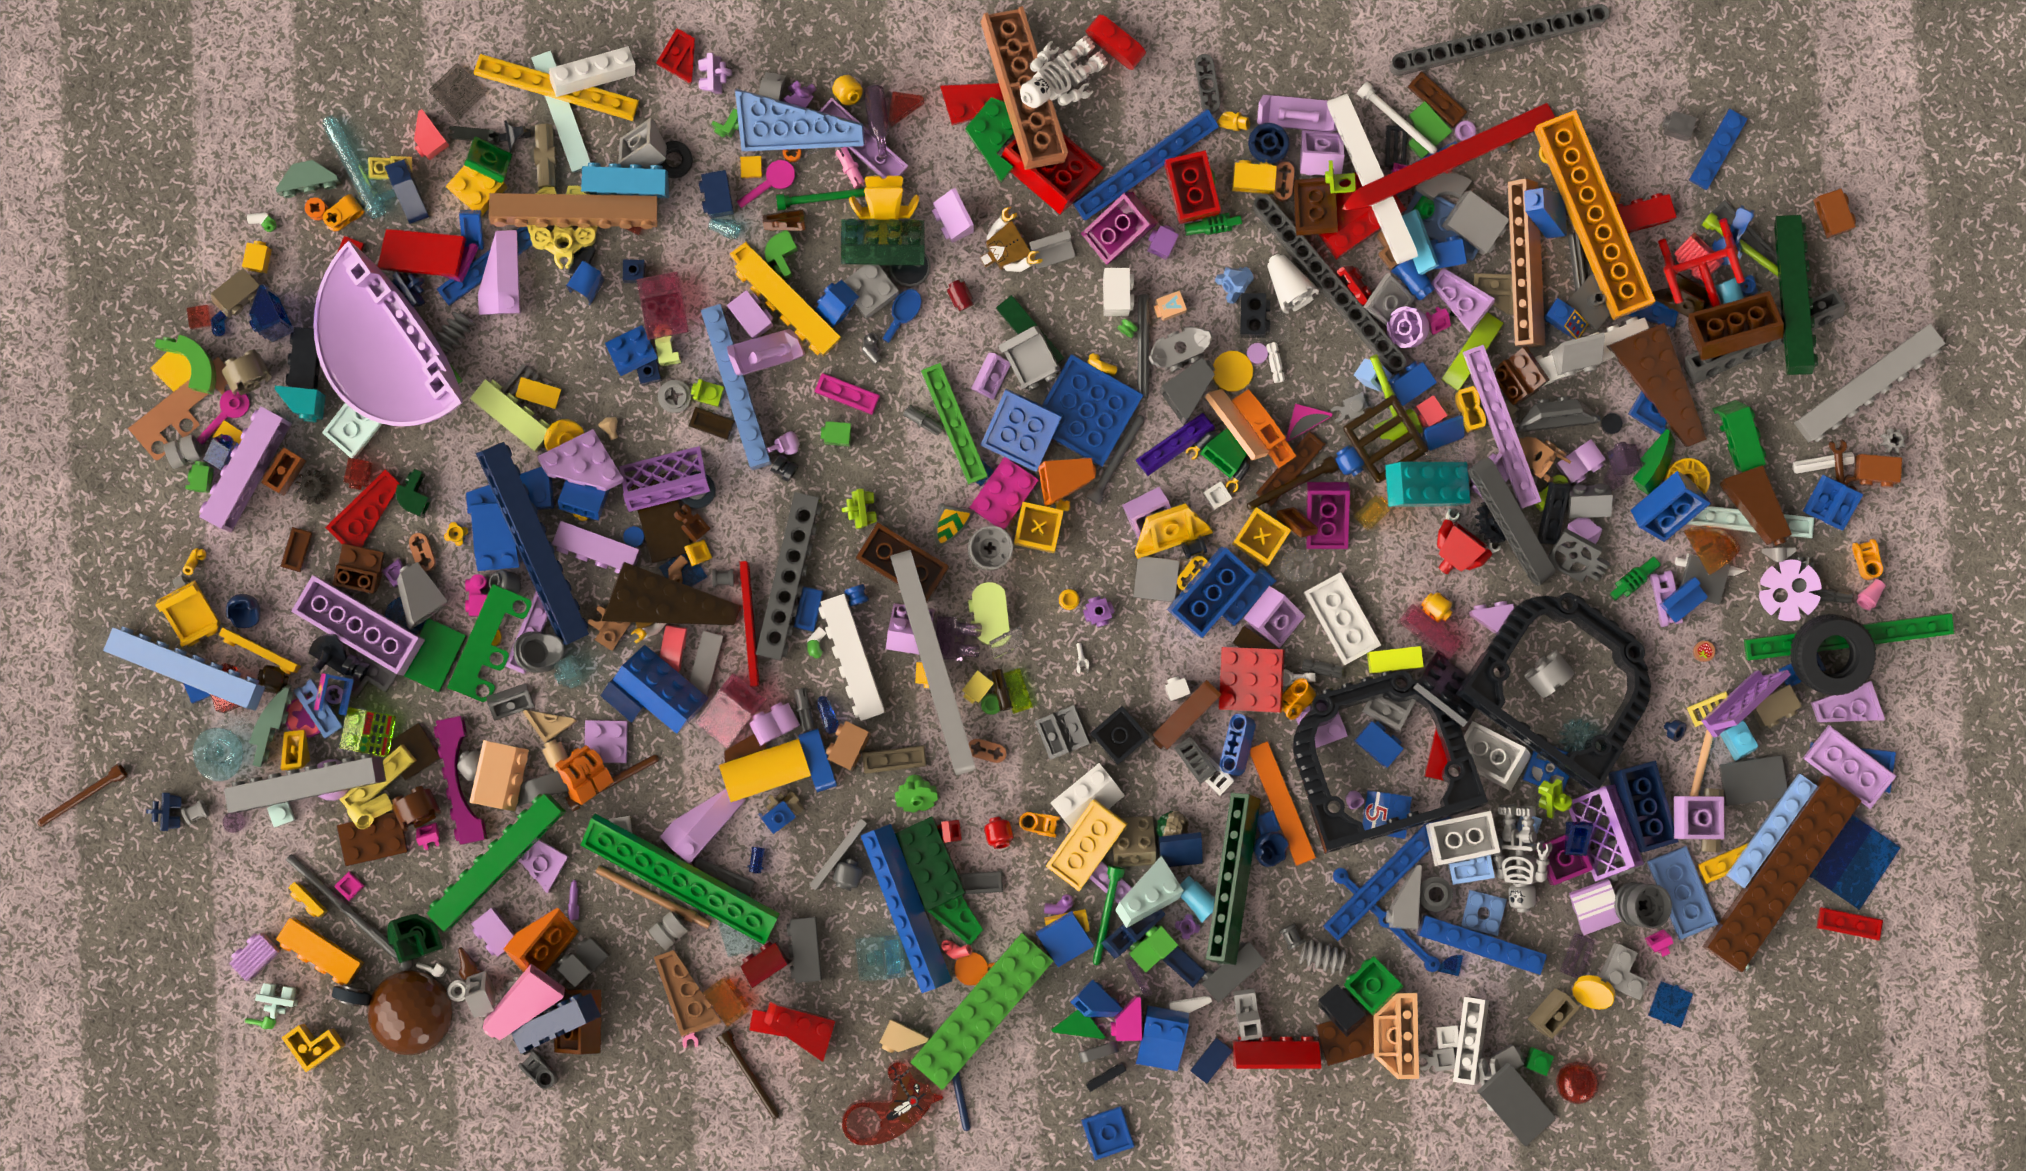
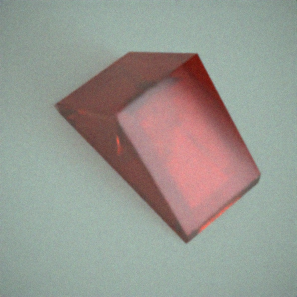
M893 91L888 118L889 125L893 127L925 104L924 98L921 95Z

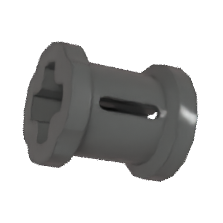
M716 568L713 569V587L717 585H730L734 587V569L717 571Z
M1296 923L1279 930V933L1283 935L1288 944V950L1305 942L1304 939L1300 938L1295 928L1297 926Z

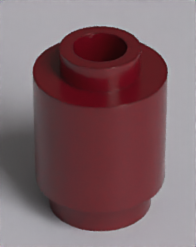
M958 279L948 284L949 289L946 291L954 307L958 308L959 312L974 305L973 297L965 281L960 282Z

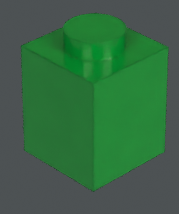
M1530 1047L1523 1067L1547 1076L1554 1056Z

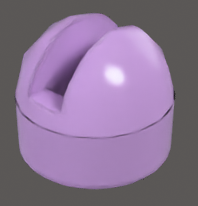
M1350 791L1346 796V803L1350 809H1357L1363 805L1364 799L1359 792Z

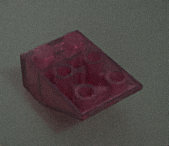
M678 272L636 279L647 339L651 340L689 332L684 295Z
M732 673L695 723L728 749L767 699L736 674Z

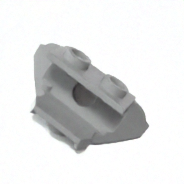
M1193 326L1185 327L1181 333L1175 331L1167 335V339H1164V337L1158 339L1151 350L1149 360L1151 364L1157 367H1165V371L1169 369L1171 372L1177 371L1183 367L1182 364L1189 361L1190 364H1193L1200 360L1214 337L1211 330ZM1177 342L1186 344L1187 349L1184 353L1180 354L1175 351L1174 346Z

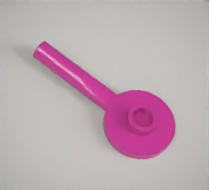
M784 160L772 162L766 171L767 180L737 201L741 208L771 186L776 189H786L791 186L795 180L793 166Z
M231 389L226 391L220 398V409L222 412L196 440L203 445L228 417L239 418L245 415L250 405L248 396L246 394L240 395L239 392L233 395Z

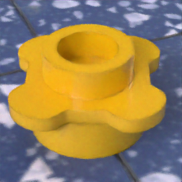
M451 522L447 533L444 534V539L454 542L457 546H461L464 543L465 535L468 534L467 527L458 526L456 522Z

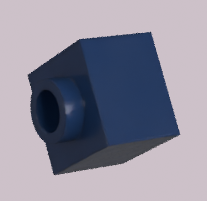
M623 259L624 283H645L646 262L644 260ZM631 267L637 268L635 273H630Z
M656 359L637 368L639 381L642 386L662 381ZM646 368H651L652 370L649 375L644 373Z

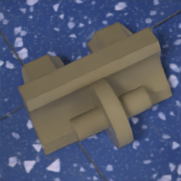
M792 790L786 796L782 793L776 798L771 794L768 796L771 803L766 808L769 811L782 801L788 805L795 816L804 809L798 801L799 798Z

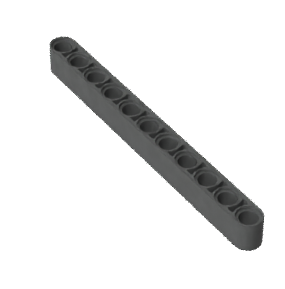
M1596 4L1398 53L1393 57L1389 65L1390 71L1396 76H1402L1596 28L1603 25L1607 20L1609 9L1603 4ZM1594 12H1600L1603 19L1595 18ZM1574 17H1580L1583 24H1577L1574 21ZM1554 22H1560L1563 25V29H1557L1554 26ZM1534 27H1541L1543 34L1536 33ZM1514 32H1521L1524 38H1516ZM1494 37H1501L1504 40V43H1496ZM1474 42H1482L1484 48L1478 49L1475 46ZM1454 47H1462L1464 49V53H1457ZM1441 51L1444 54V58H1437L1435 52ZM1416 56H1421V57H1423L1425 63H1423V64L1417 63V62L1415 61V57H1416ZM1402 61L1405 68H1397L1395 62Z
M1265 194L1257 196L1252 206L1257 217L1374 355H1378L1382 365L1390 373H1399L1406 365V358L1303 235L1296 236V227L1271 197ZM1264 201L1267 203L1268 208L1265 210L1259 209L1257 203ZM1278 217L1281 220V224L1273 225L1270 219ZM1287 232L1292 233L1294 240H1285L1284 234ZM1304 248L1308 255L1300 257L1297 249ZM1318 264L1321 271L1314 273L1310 269V265ZM1325 280L1333 281L1334 287L1331 289L1324 286ZM1337 296H1345L1347 303L1340 304L1337 301ZM1352 311L1359 312L1361 318L1359 320H1353L1350 316V313ZM1371 327L1374 335L1367 336L1364 333V328ZM1381 342L1385 343L1387 346V351H1379L1377 348V344ZM1392 358L1400 361L1401 365L1399 368L1391 365L1390 361Z

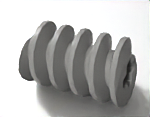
M1310 939L1307 944L1305 941L1302 947L1299 964H1302L1306 959L1307 966L1315 962V969H1318L1322 964L1323 971L1326 972L1331 967V974H1334L1338 969L1340 975L1346 959V950H1341L1338 954V948L1334 947L1330 952V945L1326 944L1322 949V943L1318 942L1314 947V941Z

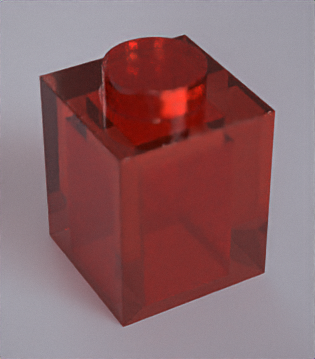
M348 458L343 482L349 484L350 489L361 490L362 487L366 488L369 485L373 463Z

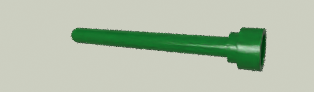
M865 188L792 197L784 195V193L776 194L777 208L780 211L786 210L787 207L795 204L848 199L852 196L855 198L865 197Z
M1108 866L1107 874L1109 875L1108 879H1110L1093 956V964L1096 966L1101 963L1104 946L1101 943L1107 936L1118 881H1121V878L1124 877L1125 869L1118 866Z

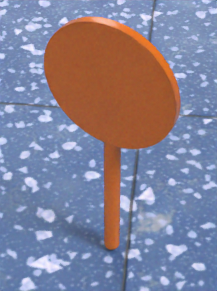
M972 952L971 955L956 960L954 971L961 983L972 986L976 985L988 972V968L992 967L995 963L987 964L982 955Z

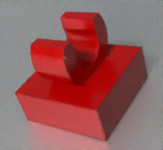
M959 820L941 822V825H938V829H942L944 843L962 841Z

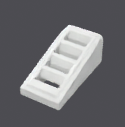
M1203 752L1216 771L1220 773L1213 782L1210 780L1211 777L1205 780V782L1220 796L1235 780L1229 774L1224 773L1220 766ZM1201 759L1200 761H1198L1196 764L1193 765V768L1197 767L1204 760ZM1206 766L1197 772L1198 775L1205 772L1209 767ZM1224 777L1226 781L1218 788L1216 784Z
M1210 996L1171 1001L1168 1004L1170 1010L1190 1013L1209 1004L1212 1000Z

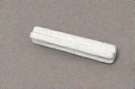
M1852 452L1843 453V466L1853 464L1855 460L1854 454ZM1834 455L1795 461L1792 466L1793 471L1798 474L1835 467Z

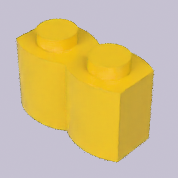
M1474 386L1459 390L1455 394V403L1458 410L1462 413L1464 430L1469 433L1482 429L1486 424V417L1484 411L1479 406L1480 397L1478 391Z

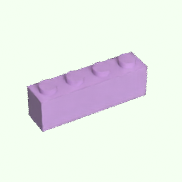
M560 521L552 545L557 547L556 551L566 555H568V552L575 553V558L585 562L589 558L596 561L595 565L607 569L608 566L615 568L614 572L618 574L623 562L636 566L641 553L639 549Z

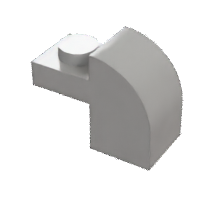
M766 72L761 80L759 95L781 101L786 76Z
M1254 988L1234 991V1007L1241 1040L1262 1038L1261 1022Z

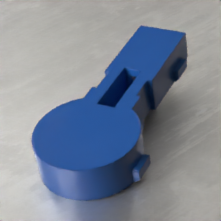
M1743 205L1737 209L1735 219L1730 227L1738 250V259L1743 254L1740 243L1741 235L1744 234L1749 222L1752 221L1755 212L1754 210L1749 211L1745 209ZM1724 236L1714 240L1712 249L1715 252L1725 249ZM1728 256L1722 258L1724 260L1722 265H1731Z

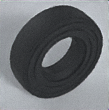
M668 141L666 142V157L671 152H677L682 156V162L677 167H670L665 159L659 166H663V169L668 171V178L683 177L692 167V153L684 143Z

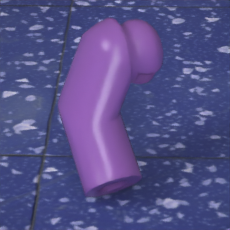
M1068 894L1063 895L1057 904L1045 903L1044 914L1059 915L1066 913L1073 906L1072 896Z

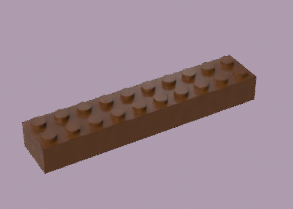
M1821 776L1815 784L1817 785L1815 791L1750 882L1740 891L1702 946L1735 971H1744L1862 801L1828 776Z

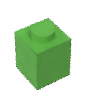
M826 421L825 427H821V439H824L825 445L850 447L851 423Z

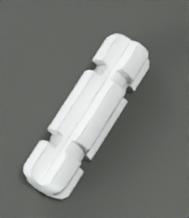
M1272 342L1266 345L1269 353L1271 372L1274 373L1272 375L1274 383H1281L1285 381L1284 372H1282L1280 353L1277 352L1279 350L1278 344Z

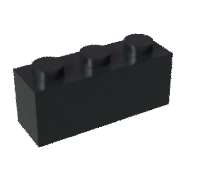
M294 327V332L290 334L292 352L288 354L290 371L286 374V386L317 390L320 361L316 351L314 329Z

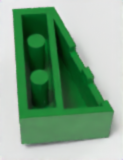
M1737 400L1712 408L1714 414L1718 413L1723 425L1719 427L1721 432L1725 431L1728 440L1726 445L1736 470L1745 472L1766 465L1764 459L1766 452L1759 442L1761 435L1753 421L1755 419L1753 409Z

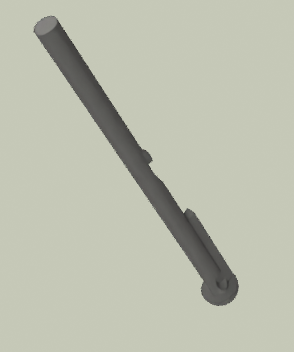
M292 854L287 857L286 861L399 963L394 946L389 945V941L378 930L371 927ZM413 960L400 963L399 969L408 971L413 966Z

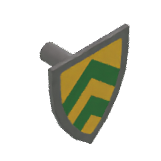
M944 503L939 504V512L933 526V537L937 547L939 548L957 537L965 529L975 510L948 506Z

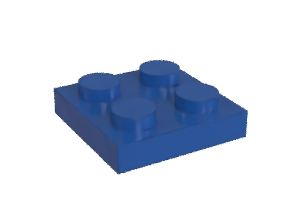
M643 325L605 343L620 376L658 358Z

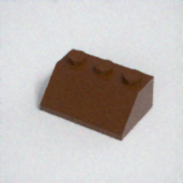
M565 989L564 997L555 1003L557 1007L558 1003L579 993L582 996L591 993L601 1014V989ZM601 1017L554 1038V1053L579 1055L601 1053Z

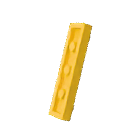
M222 628L219 633L220 636L224 637L223 642L233 647L237 644L279 665V668L284 673L289 675L291 672L298 673L301 665L229 629Z

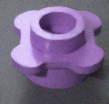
M1190 914L1185 915L1182 921L1175 923V928L1182 933V938L1186 940L1190 938V935L1198 933L1200 930V926L1193 921V916Z

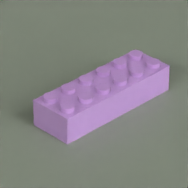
M261 406L259 410L256 409L252 414V422L249 428H245L242 432V440L239 446L232 450L230 455L232 458L229 464L222 468L221 478L211 488V496L208 502L205 501L200 508V518L228 532H232L292 424Z
M312 575L291 611L326 633L336 634L343 643L402 676L405 675L425 639L314 575Z

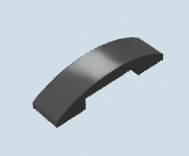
M558 771L522 782L516 807L532 802L539 794H550L552 796L568 791V786L563 782Z

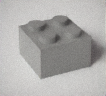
M874 258L844 280L859 296L855 306L866 320L899 295L897 288Z

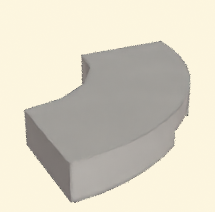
M1442 173L1418 184L1415 190L1432 201L1441 195H1453L1460 199L1472 180L1455 173Z

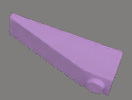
M517 230L495 232L478 292L479 315L521 313Z
M724 789L675 819L660 838L688 864H692L746 799L743 798L730 802L727 789Z

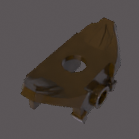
M1678 274L1676 279L1683 302L1675 303L1670 288L1652 292L1656 301L1686 317L1690 313L1706 309L1710 303L1706 288L1681 274Z

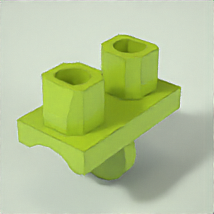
M863 489L852 491V499L846 500L847 507L841 508L842 513H848L849 520H855L856 529H861L877 522L875 511L866 512L865 506L866 504L874 503V493L864 491Z
M1556 779L1554 783L1544 780L1538 788V793L1542 794L1539 800V807L1547 810L1548 818L1553 819L1556 810L1564 812L1572 807L1571 797L1563 794V781Z

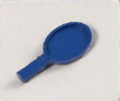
M905 290L895 299L892 306L894 321L882 338L887 343L891 341L901 324L910 322L919 313L922 299L916 290Z

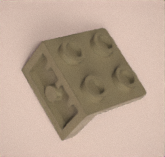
M1153 817L1121 818L1128 825L1113 844L1114 866L1153 865L1156 862Z

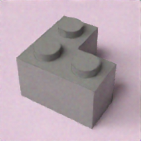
M1614 943L1599 977L1605 983L1608 981L1615 990L1640 1000L1648 981L1630 973L1638 953Z

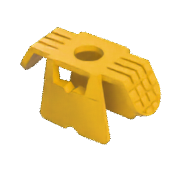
M896 175L887 176L886 178L881 176L865 177L866 188L864 192L868 207H862L854 196L849 198L851 207L860 220L895 221L910 218L918 205L920 196L915 195L908 206H901L903 177Z

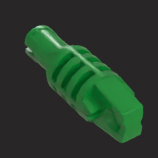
M1229 212L1206 217L1202 221L1184 224L1186 236L1200 233L1212 235L1232 231V226L1242 224V219L1240 215L1230 217Z
M1653 556L1640 567H1634L1615 583L1617 588L1610 593L1612 599L1616 601L1622 595L1630 596L1647 582V577L1661 566L1660 562Z

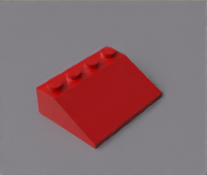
M1062 132L1068 151L1065 162L1025 170L1017 141L1014 139L1005 147L1001 157L1013 166L1011 173L1060 215L1072 205L1104 169Z
M1355 172L1356 190L1362 187V184ZM1345 179L1339 185L1341 187H1348L1351 181ZM1353 192L1336 193L1338 232L1318 234L1336 260L1381 230L1371 206L1357 210H1343L1345 202ZM1394 195L1393 197L1401 215H1403L1407 209L1397 195Z

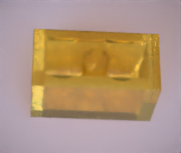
M1375 495L1353 517L1369 531L1390 511L1388 502L1380 496L1378 498Z

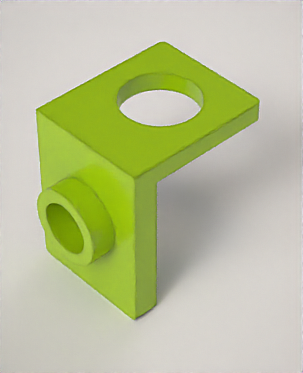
M1329 160V171H1325L1326 184L1330 183L1331 193L1355 192V173L1334 174L1333 160ZM1342 179H1348L1351 181V184L1348 187H1341L1339 182Z

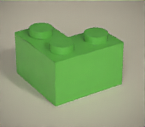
M1154 925L1145 933L1147 936L1142 941L1138 940L1129 947L1131 949L1129 952L1130 956L1145 972L1151 969L1159 960L1164 959L1178 946L1160 925L1157 927Z

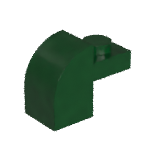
M414 469L413 472H409L406 478V487L397 485L396 498L403 509L424 518L431 499L417 493L425 473Z

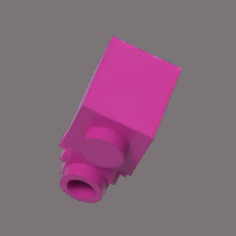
M480 574L465 580V590L469 592V600L465 601V610L469 612L470 617L479 616L487 595L483 594L482 590L487 588L488 580Z

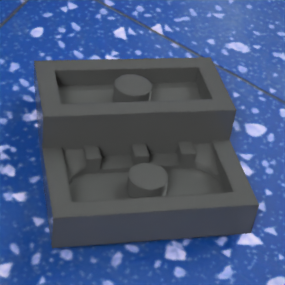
M1076 704L1035 721L1050 760L1091 744Z

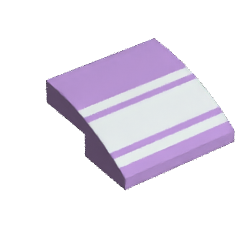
M1609 879L1569 893L1573 910L1577 914L1583 935L1621 922L1615 912V893Z

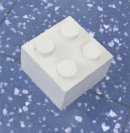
M1130 268L1104 269V316H1129L1130 310H1133L1134 294H1130V290H1133L1134 274H1130Z

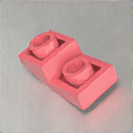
M667 624L662 640L660 658L679 672L681 670L683 649L686 646L687 628Z

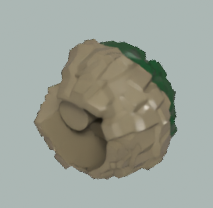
M1180 811L1167 812L1160 816L1158 820L1157 833L1159 836L1187 834L1189 821Z

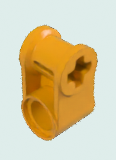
M348 194L324 212L323 221L330 230L340 231L352 221L361 217L365 210L352 194ZM332 217L336 218L337 221L335 223L332 222Z
M1870 539L1869 542L1861 544L1853 543L1852 550L1861 577L1865 580L1879 577L1883 572V566L1876 540ZM1868 565H1871V566L1874 567V569H1875L1874 575H1871V574L1868 573V571H1867V566H1868Z
M1300 678L1295 680L1283 693L1282 710L1290 720L1299 717L1316 697L1315 690L1306 679Z
M1025 812L1019 817V826L1025 831L1056 838L1055 830L1060 817ZM1027 815L1032 816L1034 819L1033 826L1029 828L1023 825V818Z

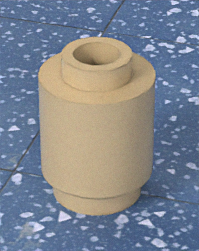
M556 739L544 744L545 749L542 750L550 768L552 767L554 772L557 771L555 766L557 762L569 758L562 742L557 743Z

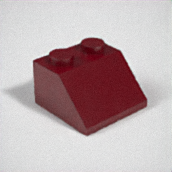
M769 941L760 947L762 952L756 956L751 953L742 959L744 964L740 967L752 988L790 964V961L777 942L772 944Z

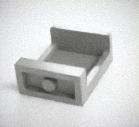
M1467 191L1462 194L1442 224V227L1447 231H1454L1476 247L1478 253L1482 255L1490 253L1495 248V240L1498 236L1504 234L1508 227L1506 224L1509 219L1472 191Z
M1033 326L998 345L1001 352L1005 353L1021 384V390L1027 388L1028 391H1031L1039 386L1038 382L1045 379L1047 382L1057 377L1056 372L1061 370L1039 326Z

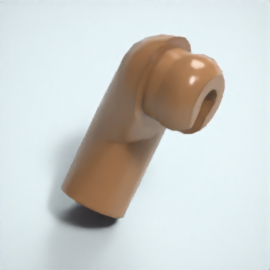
M682 555L668 568L669 579L679 583H683L681 569L688 563Z

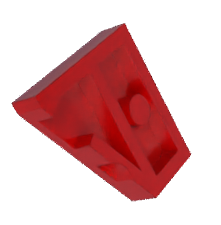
M677 28L658 58L656 65L691 85L695 38Z

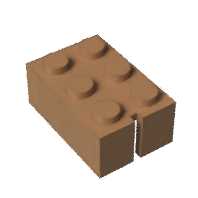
M845 721L844 724L840 723L835 733L838 738L835 744L830 743L826 754L829 755L828 760L854 771L861 756L859 751L860 749L864 750L871 733Z

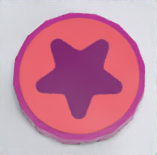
M299 699L293 700L286 712H289L286 722L290 731L305 730L307 738L320 734L321 732Z

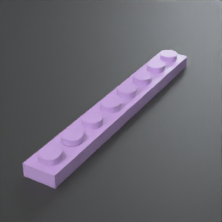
M1484 345L1464 351V358L1478 391L1498 450L1503 453L1501 458L1520 509L1541 502Z

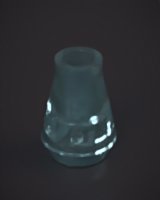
M711 218L708 229L731 240L732 238H738L741 224L736 220Z

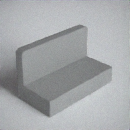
M1069 230L1029 242L1031 252H1040L1035 255V259H1043L1041 263L1035 264L1036 269L1075 258Z

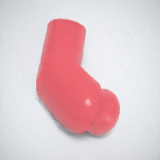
M944 940L941 943V949L953 959L972 954L970 945L959 947L949 940Z

